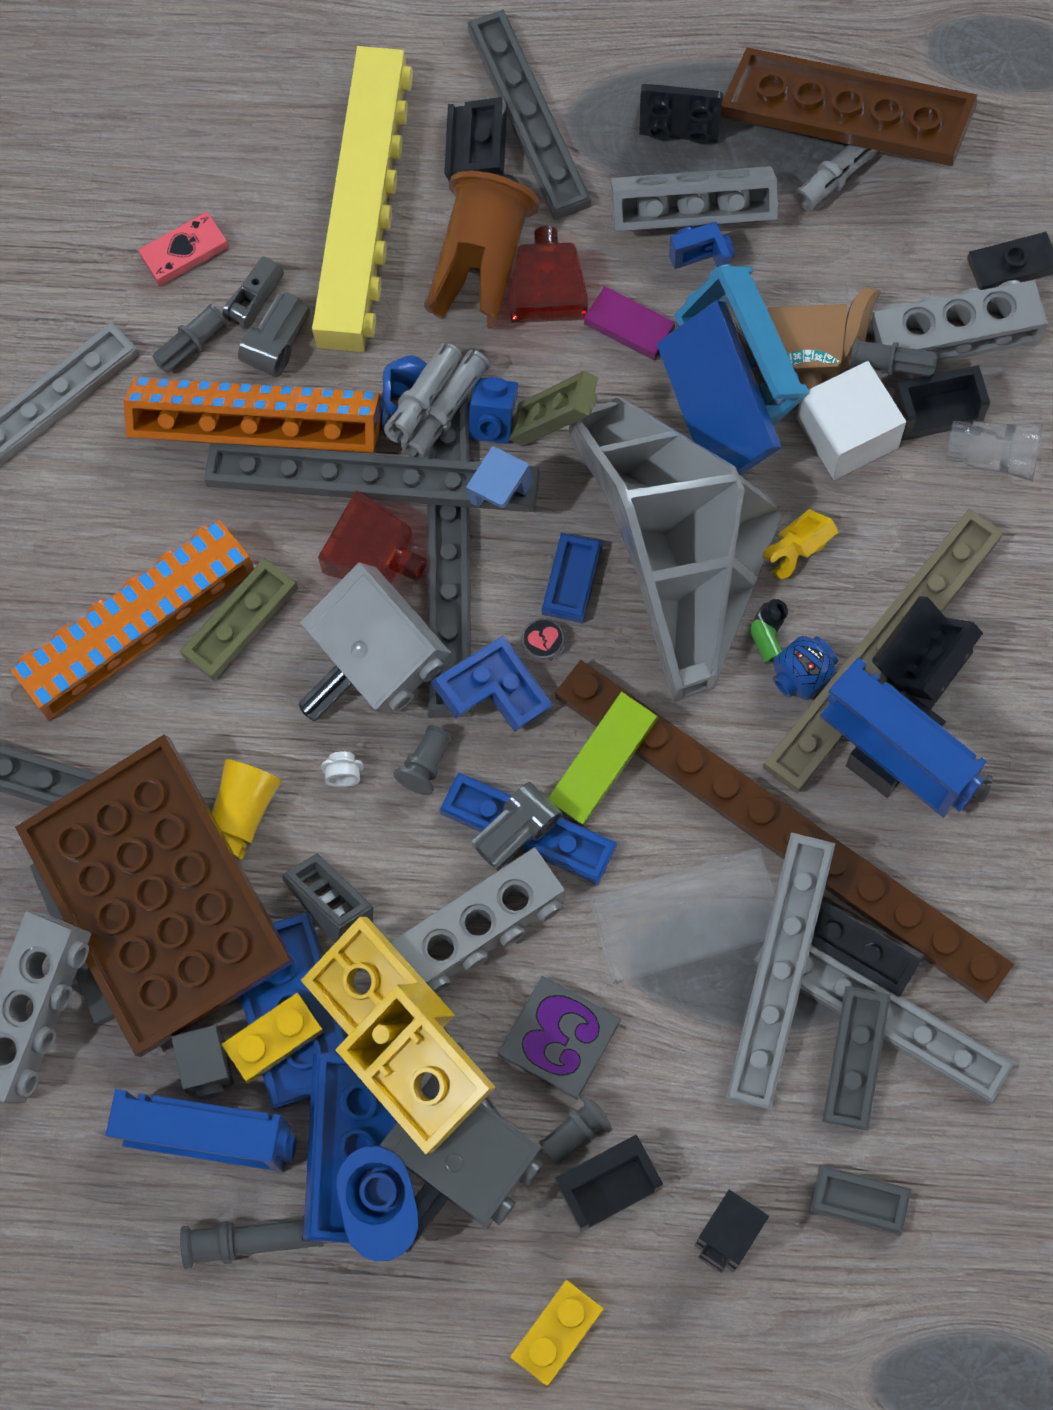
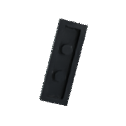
M825 896L822 897L811 944L900 997L924 955Z

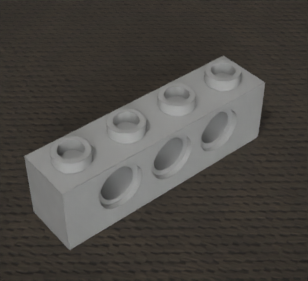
M771 166L610 178L612 218L615 231L706 225L717 221V224L778 219L777 178Z
M1011 280L995 288L985 290L970 288L955 296L944 298L930 296L920 300L918 303L904 306L899 304L886 305L873 312L869 334L872 343L892 346L893 342H898L899 347L935 352L937 354V363L1040 343L1048 322L1035 280L1025 282ZM996 312L1001 314L1004 318L996 319L992 317L989 313ZM957 320L961 322L964 326L956 327L951 325L948 321ZM917 328L923 331L924 334L915 335L908 329ZM879 369L881 374L887 373L888 371Z
M534 847L390 943L431 989L438 994L451 984L449 979L451 976L463 968L466 972L476 969L489 958L487 952L499 944H502L503 947L512 945L525 935L526 931L524 928L537 919L543 923L558 914L563 908L561 903L566 900L565 889ZM512 893H521L528 898V903L523 909L512 911L504 905L506 897ZM477 917L488 919L491 922L489 931L480 936L470 934L467 931V926L472 919ZM438 942H448L454 947V951L448 959L438 961L430 957L431 948Z
M25 912L0 975V1101L3 1103H26L27 1098L34 1092L39 1081L38 1070L44 1054L50 1050L55 1040L56 1032L54 1029L61 1011L70 1002L72 982L78 968L84 964L89 952L88 941L92 934L91 932L48 914ZM48 956L50 969L47 975L44 976L42 964ZM31 999L33 1002V1013L28 1019L26 1005ZM14 1042L17 1052L12 1061L9 1056V1049Z

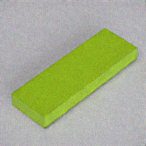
M621 691L548 799L569 816L585 825L659 717Z

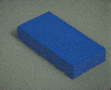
M561 533L542 606V615L583 624L602 549V541Z

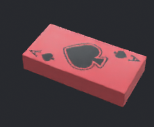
M207 211L138 249V252L160 287L227 250L229 246Z

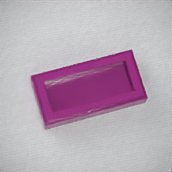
M606 286L603 287L584 317V325L654 361L660 353L656 343L675 329L674 321Z

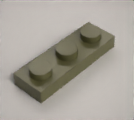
M582 371L519 402L509 440L524 446L589 416L596 404V395L594 393L598 377Z
M264 558L182 647L180 653L207 677L215 681L297 591V583Z

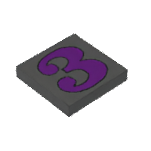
M541 976L498 1052V1056L578 1100L620 1024L621 1018L552 980Z

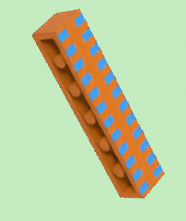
M134 377L123 399L126 437L374 453L381 430L380 392Z
M220 519L212 525L202 526L194 532L190 541L177 550L172 549L164 553L157 560L156 565L143 575L137 574L129 578L118 593L108 600L102 599L89 608L87 615L75 624H68L57 630L52 640L43 647L25 653L18 660L17 665L10 671L47 720L50 721L242 582L254 570L251 559Z

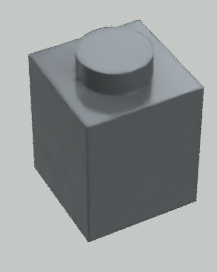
M216 1025L171 1037L182 1088L188 1095H197L198 1100L210 1099L224 1094L223 1087L234 1085L228 1054L222 1046V1043L225 1042L223 1033Z

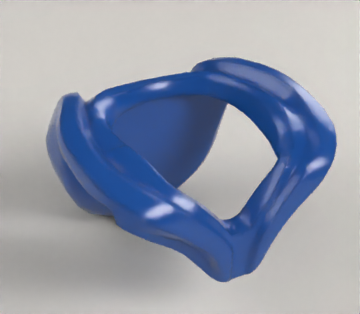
M410 355L389 363L383 370V392L380 406L381 429L385 437L387 435L384 432V426L388 422V412L392 416L398 409V406L391 402L390 398L401 397L405 391L410 390L427 365L425 361L417 356Z

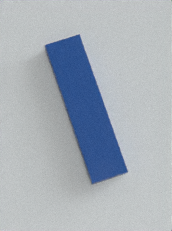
M458 772L439 811L445 817L482 832L504 811L503 807L511 795ZM560 818L549 832L539 840L534 841L532 839L521 851L528 852L535 847L544 861L599 885L614 854L617 843Z

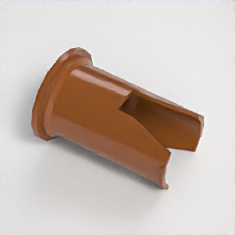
M458 172L451 176L449 182V189L456 198L429 295L424 302V308L429 313L442 319L464 285L469 268L479 270L480 312L487 315V328L491 329L498 327V316L525 218L538 212L540 200L527 187L509 178L488 172Z

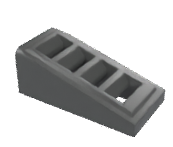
M318 853L283 874L285 884L334 943L339 940L359 917H368L373 923L374 906ZM319 874L321 877L319 880L309 886L305 884L306 881ZM326 889H331V891H329L325 895L321 897L318 896V894L322 893ZM337 903H342V905H340L336 909H331V907L336 905Z

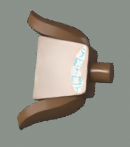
M869 287L863 288L851 303L848 313L847 304L768 307L770 317L794 366L793 369L799 377L800 384H806L809 390L838 376L840 371L851 367V355L855 339L866 342L873 306L881 293L880 290Z

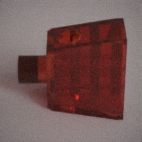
M542 226L535 229L534 244H523L517 248L509 297L511 323L584 320L588 312V296L576 245L573 243H559L558 230L555 227Z
M357 490L318 556L322 573L328 576L343 579L358 562L375 566L390 584L397 573L418 581L427 563V558L410 551L414 542L411 528Z

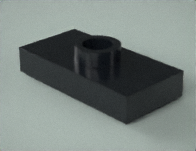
M1047 231L970 251L967 257L976 284L980 290L995 288L1011 280L1025 282L1053 274V246Z

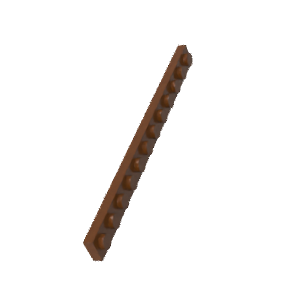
M580 660L555 691L556 699L596 727L621 691L659 717L634 754L783 860L791 832L836 843L825 889L889 935L923 954L924 960L985 1003L989 1001L1014 964L584 661Z

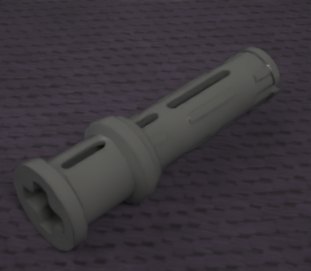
M304 1220L234 1227L233 1223L224 1221L220 1222L219 1227L191 1230L189 1226H181L180 1247L184 1269L192 1268L194 1263L222 1260L224 1264H231L238 1255L317 1246L323 1247L324 1242L303 1241Z

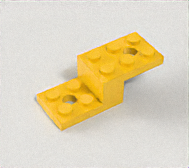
M359 917L301 979L302 983L349 1035L335 1049L336 1052L425 1154L433 1153L496 1088L445 1031L444 1027L455 1014L368 917ZM361 968L365 969L371 976V987L365 994L360 993L354 984L355 974ZM427 1072L435 1075L439 1081V1093L434 1099L427 1098L421 1090V1080Z

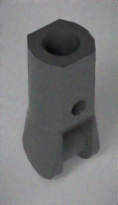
M264 256L259 259L241 287L225 304L222 314L227 321L234 319L240 322V327L244 330L252 326L263 304L284 275V271L278 263ZM245 300L251 302L247 308L242 305Z

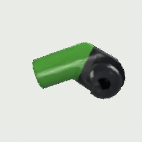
M772 599L764 603L759 608L750 626L751 636L765 664H772L775 656L782 651L776 635L784 619L788 616V608L779 599Z

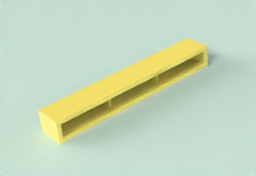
M357 46L312 326L316 347L320 349L365 352L367 337L373 338L375 334L376 315L371 313L373 301H379L381 294V277H376L378 265H385L387 244L386 241H382L383 230H390L392 206L387 205L389 194L395 195L397 187V170H393L394 159L400 160L402 154V135H398L399 125H405L407 120L408 107L407 101L403 100L404 91H411L413 70L411 66H406L404 50Z

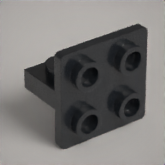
M919 596L875 654L872 662L900 693L905 689L928 708L932 709L972 655L973 647L983 635V632L974 622L945 617L929 597Z

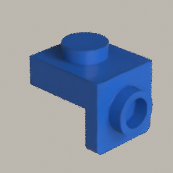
M717 221L700 227H685L675 235L670 236L669 257L674 269L713 257L716 267L725 264L730 265V259L734 258V248L729 235H722Z
M498 377L479 379L475 385L470 402V439L509 443L511 421L518 396V382L505 381Z

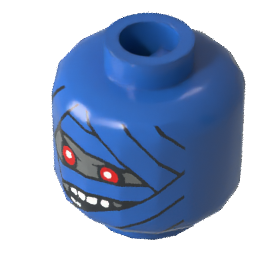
M800 636L775 656L773 665L777 675L773 677V681L785 696L791 697L794 694L798 698L809 700L819 693L837 673L835 664L838 663V658L832 648L820 637L816 636L812 639L807 636Z

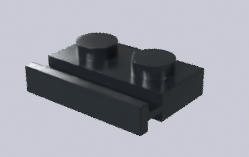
M503 97L465 102V106L455 107L454 104H448L444 174L449 182L451 176L463 171L488 172L495 175L504 174L507 104Z

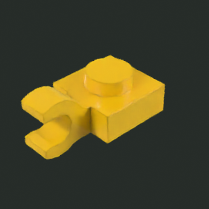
M808 509L778 533L780 541L768 546L762 553V557L771 563L781 557L779 565L771 573L781 580L786 579L794 572L799 555L808 558L811 554L819 552L825 547L827 541L839 533L831 518Z

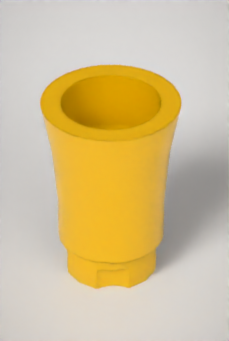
M225 759L220 786L211 813L236 858L242 860L247 844L251 845L267 806L282 780L251 765Z

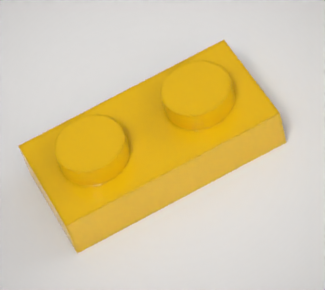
M297 992L223 1042L222 1046L244 1080L249 1084L324 1033V1031Z
M566 1280L511 1354L510 1358L548 1387L604 1308Z

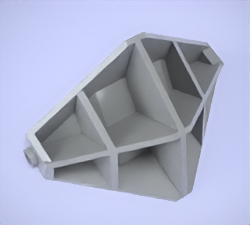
M616 397L609 403L594 407L589 416L570 424L569 438L573 447L605 493L637 573L666 682L673 701L677 702L715 688L765 562L762 553L772 544L781 521V515L772 495L746 481L738 474L735 466L623 398Z

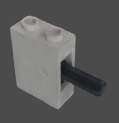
M358 562L300 622L336 664L299 702L300 710L310 720L316 721L354 685L375 711L397 712L412 701L414 697L412 692L423 681L428 682L432 680L444 668L442 662L451 652L375 566Z

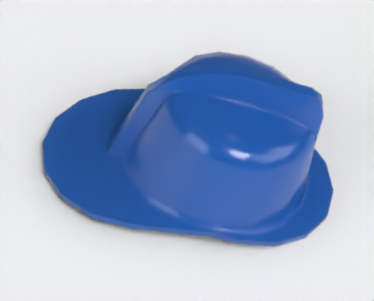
M380 1146L363 1147L346 1158L341 1164L336 1178L337 1195L345 1232L351 1246L361 1256L375 1262L391 1261L407 1251L413 1244L418 1231V1210L410 1174L403 1160L393 1151Z

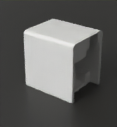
M869 361L809 389V394L799 403L796 419L833 480L899 448L906 420Z

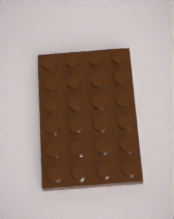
M165 734L15 827L63 920L92 933L88 941L89 952L85 961L135 1056H144L170 1040L172 1036L178 1035L294 963L174 744Z

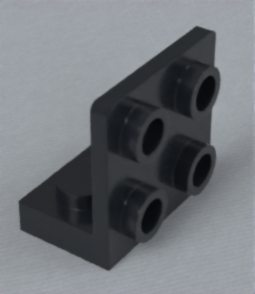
M642 84L639 135L650 136L654 139L676 138L686 139L694 143H718L724 93L715 90Z

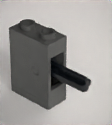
M432 1075L422 1088L423 1094L429 1099H434L439 1093L440 1085L435 1075ZM482 1103L433 1153L425 1154L398 1122L380 1144V1147L393 1151L403 1160L409 1171L425 1182L424 1186L415 1196L418 1210V1231L413 1244L405 1253L411 1251L447 1200L486 1229L489 1228L493 1221L501 1225L516 1204L510 1197L521 1182L528 1187L544 1165V1163L538 1160L542 1155V1148Z

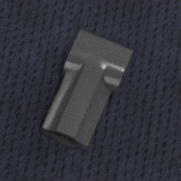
M288 292L284 294L278 293L258 328L251 327L244 335L238 350L239 361L273 377L281 375L289 362L292 343L310 315L309 306L293 294Z
M531 782L521 786L505 803L504 811L471 841L472 846L480 856L497 871L507 864L532 839L534 841L539 840L549 832L562 816V812Z

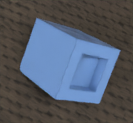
M492 446L469 481L466 489L471 504L480 507L482 502L486 500L500 508H504L515 491L525 496L534 481L528 463Z

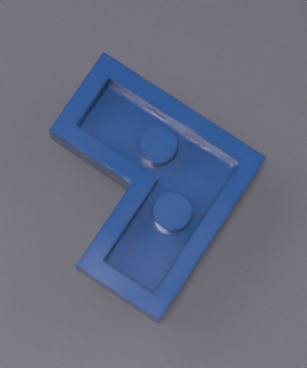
M501 636L442 673L431 683L456 719L490 697L514 732L541 716L553 706L504 636Z

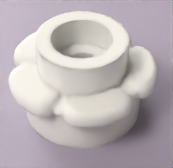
M350 752L332 753L329 755V759L321 764L323 774H325V783L332 787L354 786L360 782V771L364 769V764L360 760H355V755Z

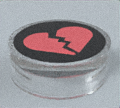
M538 618L526 625L522 633V647L525 654L531 660L538 663H548L557 659L563 652L565 645L564 632L557 622L548 618Z

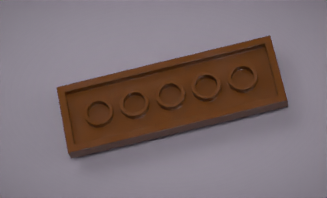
M747 47L722 101L721 117L953 166L977 106V94Z

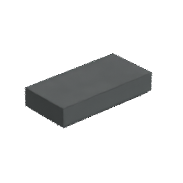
M820 1165L809 1212L901 1236L911 1189Z

